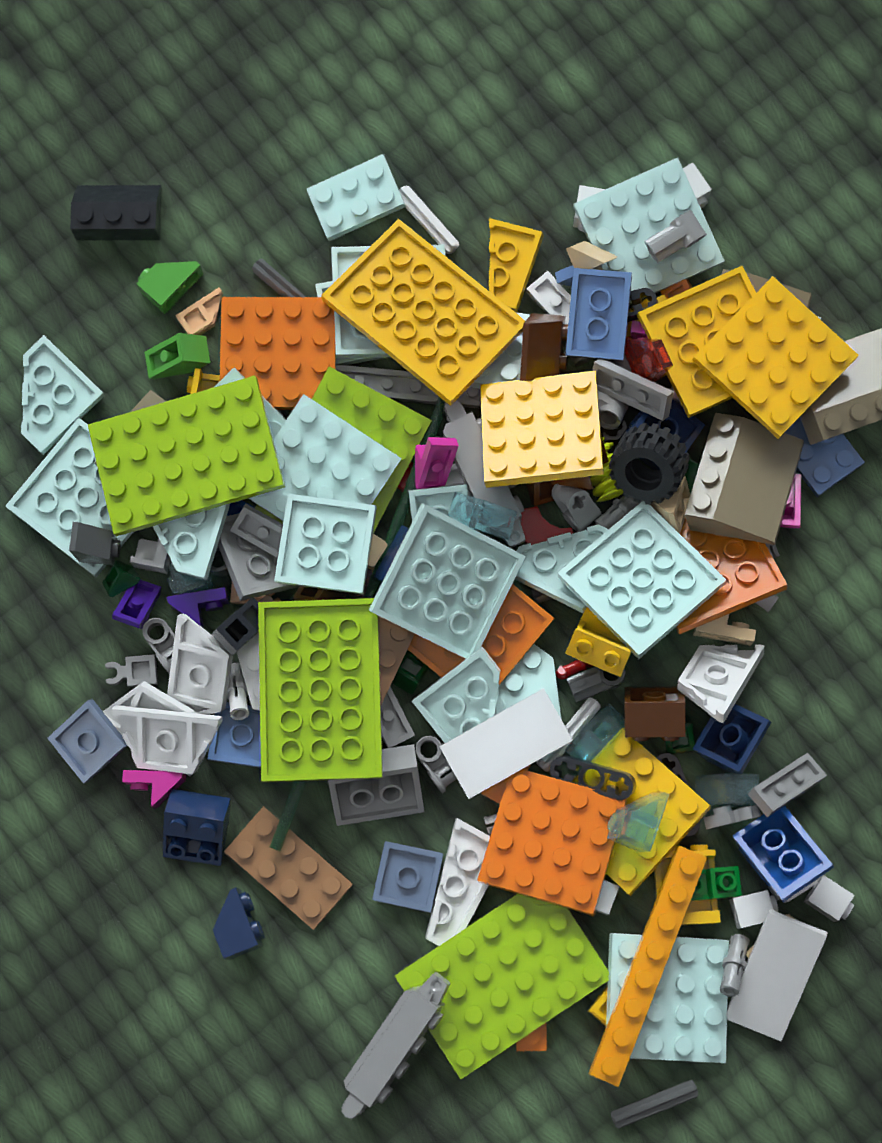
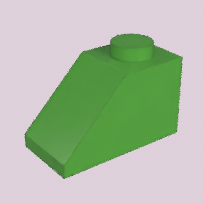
M196 261L156 263L151 269L147 268L140 274L136 284L140 293L166 314L203 275L200 264Z
M178 333L145 351L149 379L192 373L195 368L200 369L210 364L206 336Z

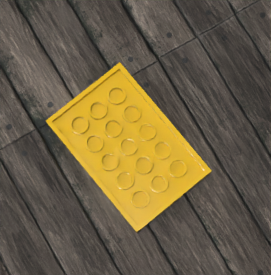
M400 219L321 295L324 303L450 406L523 332V324L526 321Z

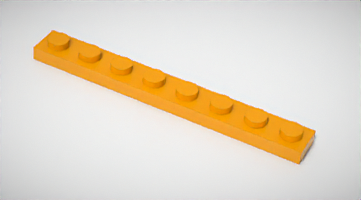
M680 845L676 847L588 1075L619 1087L707 857Z

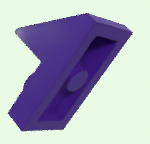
M140 580L137 584L127 589L112 614V619L143 629L144 624L149 620L151 610L161 595L162 587Z
M225 587L167 597V602L171 608L180 614H186L203 629L201 608H205L206 611H217L223 609V605L230 604Z

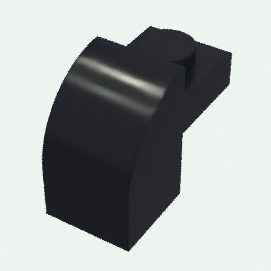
M254 597L249 599L211 634L231 656L259 632L258 601Z

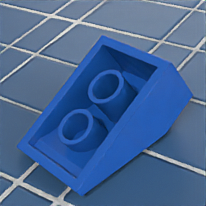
M786 806L769 817L763 814L732 835L745 859L783 902L834 868L833 864Z

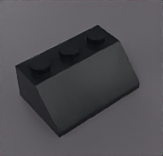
M77 185L71 201L70 229L75 239L160 240L161 185Z

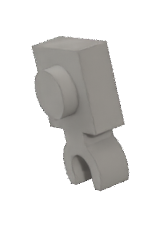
M155 654L125 657V666H121L116 662L105 664L106 669L117 670L115 678L106 679V683L109 685H118L125 679H127V686L129 688L137 687L144 681L150 685H158Z
M731 805L713 809L714 815L704 817L703 819L706 829L760 817L761 812L757 805L732 810Z

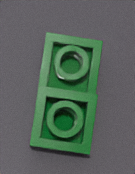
M739 867L703 869L691 901L742 896Z

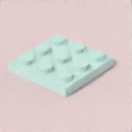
M288 494L274 581L276 583L364 594L376 505Z

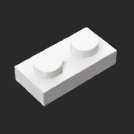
M547 271L526 288V292L546 314L566 316L565 324H568L571 295L561 284H557L556 279Z

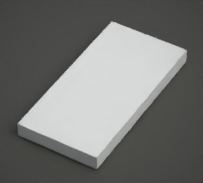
M543 688L439 747L465 794L470 799L568 744L573 739Z
M769 909L748 958L746 968L742 973L739 994L732 997L728 1005L727 1020L782 1041L826 940L827 932Z

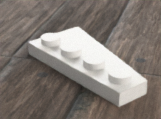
M458 818L455 819L425 939L438 946L467 927L489 886L479 883L477 879L490 836Z

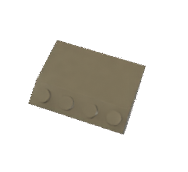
M882 328L844 341L859 356L800 416L810 445L882 420Z
M715 413L685 511L689 529L775 545L804 440L786 433L777 439L758 422L745 417Z

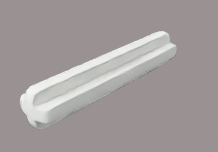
M409 186L400 188L399 191L406 205L405 208L438 245H445V253H453L459 247V242Z
M589 697L565 726L573 741L601 708L599 702L594 698ZM573 741L559 748L547 764L539 759L536 762L537 765L548 772L553 760L561 757Z

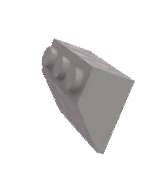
M414 744L382 749L383 778L328 780L337 826L424 812Z

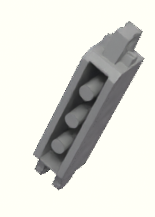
M459 399L451 406L445 403L444 412L449 423L444 427L443 438H456L459 447L454 462L464 483L467 484L468 492L486 530L492 533L498 532L509 548L524 543L525 536L520 523L522 518L521 512L524 511L519 497L517 495L512 496L508 488L511 485L486 488L481 418L476 420L473 412L466 414L463 406L460 405Z
M437 972L432 974L422 986L412 987L404 991L344 1079L345 1089L350 1092L343 1107H341V1112H343L345 1117L356 1118L367 1107L370 1108L378 1102L383 1104L393 1090L390 1087L395 1077L400 1079L408 1069L410 1064L406 1061L412 1052L416 1055L425 1044L426 1039L423 1036L429 1028L433 1030L441 1021L443 1014L440 1011L445 1005L442 1000L451 983Z

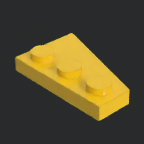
M489 218V292L517 313L544 235L542 231Z

